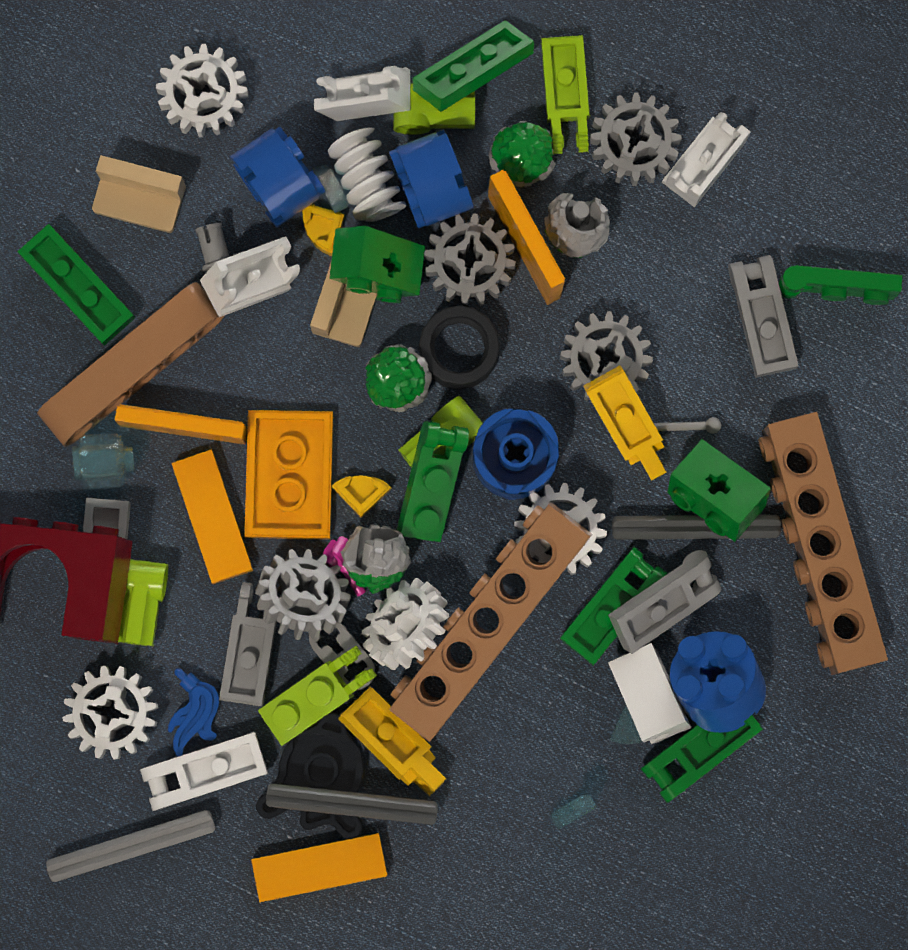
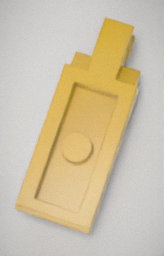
M619 365L585 384L583 387L625 461L628 460L630 465L641 461L651 480L667 473L656 453L664 448L663 439L622 366Z
M369 687L340 715L338 720L399 780L401 779L408 786L414 781L416 785L430 796L446 780L431 764L436 759L430 751L432 746L418 732L389 710L391 706L373 688Z

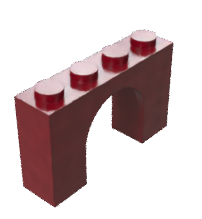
M13 517L12 524L0 523V613L5 582L12 567L25 555L37 550L47 549L52 551L61 560L68 577V594L61 636L118 644L133 541L119 537V529L104 526H93L92 533L78 532L79 525L53 521L52 529L38 527V520Z

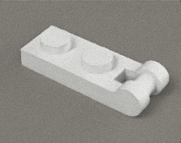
M256 732L140 769L143 782L148 781L153 796L149 798L152 811L268 774ZM176 772L180 788L169 792L165 776Z

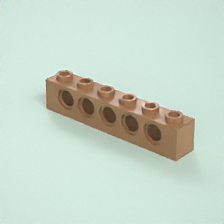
M813 412L768 424L762 430L764 437L759 438L760 451L764 461H771L775 478L770 479L771 489L776 503L782 502L787 518L782 519V528L787 543H794L798 560L793 561L794 571L799 585L806 584L810 601L805 602V609L810 625L812 627L817 626L822 642L817 643V652L822 667H829L831 675L887 661V654L818 413ZM789 453H799L806 459L807 469L804 473H795L789 469L787 465ZM809 493L817 499L819 508L816 514H806L800 509L798 504L800 494ZM813 534L824 535L829 540L830 551L827 556H820L812 551L810 539ZM825 575H833L840 580L842 590L838 597H830L823 591L822 580ZM838 616L847 617L853 624V634L849 639L840 638L834 631V621Z
M553 503L548 504L545 509L539 505L535 507L522 524L528 530L518 544L512 539L507 543L495 559L502 564L492 578L484 573L469 592L475 598L465 612L459 607L455 610L443 626L449 632L443 641L435 649L427 647L424 650V660L419 661L417 659L422 668L415 677L411 679L405 675L390 694L396 701L389 710L429 742L440 731L593 535ZM543 539L551 545L552 557L548 562L539 563L532 559L529 547L533 540ZM515 573L524 579L526 588L523 595L514 597L505 592L503 579L507 574ZM491 608L497 613L499 624L496 629L485 630L479 626L477 622V612L479 609ZM464 642L471 648L472 659L469 663L460 664L453 660L450 653L453 643ZM437 676L443 680L446 686L444 696L436 698L426 692L424 687L426 677Z

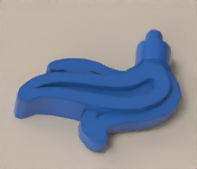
M177 668L174 674L181 680L179 685L189 693V703L174 713L168 725V732H172L175 726L180 725L174 736L173 748L177 756H182L185 745L197 732L204 740L210 741L216 738L217 735L212 731L211 725L218 710L219 694L214 686L201 682L192 672L187 675L181 668Z

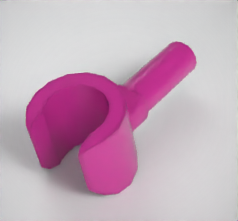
M341 536L337 541L331 540L324 549L323 554L328 556L326 562L328 566L338 565L341 567L340 572L348 579L350 586L358 597L364 594L366 590L364 587L356 585V582L350 578L347 569L343 566L341 551L348 539Z

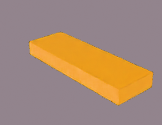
M122 404L117 406L115 421L120 427L244 445L246 443L247 428L240 421Z
M212 449L171 463L212 584L214 585L253 571Z
M379 833L251 859L259 902L388 876Z

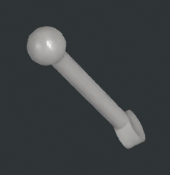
M715 417L707 419L706 422L654 423L658 431L707 430V432L712 434L718 433L722 426L721 421Z

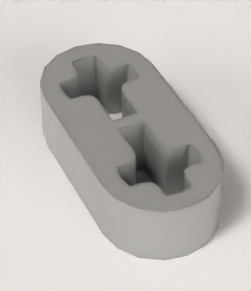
M336 622L334 629L336 628L340 632L336 640L343 648V651L338 655L328 645L322 649L318 646L317 643L321 640L320 634L315 640L309 635L312 649L324 664L328 661L333 662L342 654L357 646L362 654L354 662L358 664L364 661L367 664L364 670L372 668L375 672V665L371 658L341 623ZM344 666L337 672L347 685L354 679L346 680L345 675L349 670L347 666ZM372 679L370 682H368L358 690H363L366 687H368L374 679Z

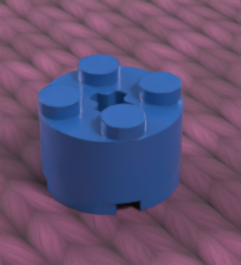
M280 126L276 129H269L229 156L234 162L233 165L255 200L267 208L268 211L265 214L276 227H279L319 199L321 194L326 192L312 170L309 172L301 161L304 155L291 136L287 137Z
M444 129L389 151L399 182L407 197L418 228L430 226L474 208L467 186L464 187L465 183L459 163Z
M504 409L491 415L479 428L473 446V467L480 482L493 494L508 500L527 498L530 494L541 491L551 480L559 459V445L553 427L540 414L522 409ZM511 445L515 450L520 447L525 449L522 457L523 462L519 463L516 459L508 461L506 459L508 455L507 447Z
M714 631L698 636H689L680 642L678 651L671 663L670 682L683 710L691 720L704 730L722 733L739 729L745 725L744 721L754 712L755 714L759 712L765 700L766 684L754 654L743 637L727 632Z

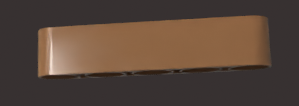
M198 282L190 284L51 397L38 410L37 415L64 447L73 444L112 413L117 406L124 403L221 322L224 316L219 317L206 291Z

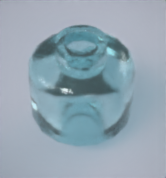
M118 433L83 435L79 440V445L72 446L74 480H81L84 488L88 490L122 487L126 481V472H134L133 446L124 447L123 438Z

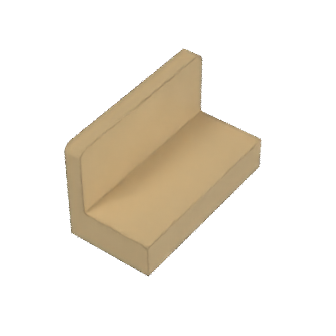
M100 155L96 168L100 182L92 206L93 212L98 215L172 233L186 189L182 176Z
M330 263L310 324L313 334L360 347L376 301V293L360 294L347 291L346 284L329 279Z

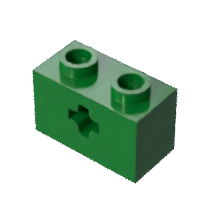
M368 226L335 229L329 279L346 284V290L349 292L360 294L372 292L376 293V300L400 303L402 297L419 296L425 246Z
M701 439L671 473L667 493L678 507L685 511L691 510L704 519L711 531L720 536L726 535L736 542L766 507L771 488Z

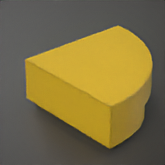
M311 204L302 213L307 236L316 248L332 256L335 229L342 228L345 215Z
M366 475L345 477L331 486L360 518L392 489L383 480Z

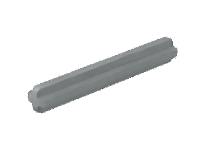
M204 810L58 856L46 862L48 875L52 882H58L210 834L215 831L214 820L210 811Z

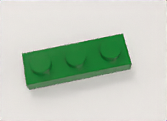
M504 20L413 77V91L442 112L534 53V41Z
M50 224L46 225L17 251L103 346L135 319L127 307Z

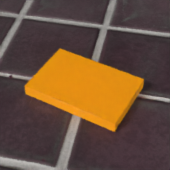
M501 170L491 175L488 198L546 304L549 305L560 299L565 277L507 172Z
M248 410L245 538H331L333 411Z

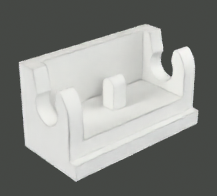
M388 66L384 67L383 71L336 79L324 76L317 79V84L325 87L327 98L314 99V110L336 121L410 111V69Z
M722 112L715 118H711L662 180L663 184L693 207L698 204L741 150L751 133L743 125L737 128L732 127L726 121L727 115Z
M286 236L216 261L201 278L200 282L219 317L283 294L291 289L290 283L298 276L300 267L298 264L288 267L285 262V255L291 249V244Z
M652 643L640 648L633 654L628 653L608 662L643 742L657 743L682 731L691 729L688 718L672 688L662 659Z

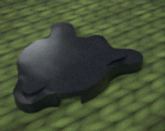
M329 713L319 720L317 725L290 740L284 748L279 761L278 778L275 784L359 792L365 770L363 758L359 748L348 734L347 727L338 720L339 714ZM266 793L256 803L258 814L265 819L274 818L288 810L267 806ZM300 810V825L306 830L330 824L347 839L356 838L362 831V822L359 817Z

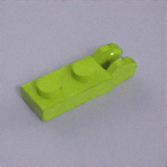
M583 35L541 38L547 123H550L553 154H562L564 136L561 131V122L576 121L575 140L579 153L588 152L587 120H589L590 114Z
M357 646L351 648L333 662H326L258 710L281 746L354 697L352 693L377 676L371 668L359 673L347 685L337 671L344 666L352 664L362 654Z

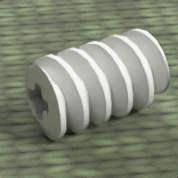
M372 127L345 134L337 139L328 149L330 158L337 160L334 165L336 173L344 175L340 180L342 188L350 190L346 196L348 203L357 205L352 211L354 218L368 222H375L392 216L406 207L405 201L392 202L391 200L393 196L400 192L399 186L386 187L385 185L394 176L393 171L379 170V167L387 162L388 158L386 155L373 156V152L382 144L380 140L367 141L366 137L375 130Z

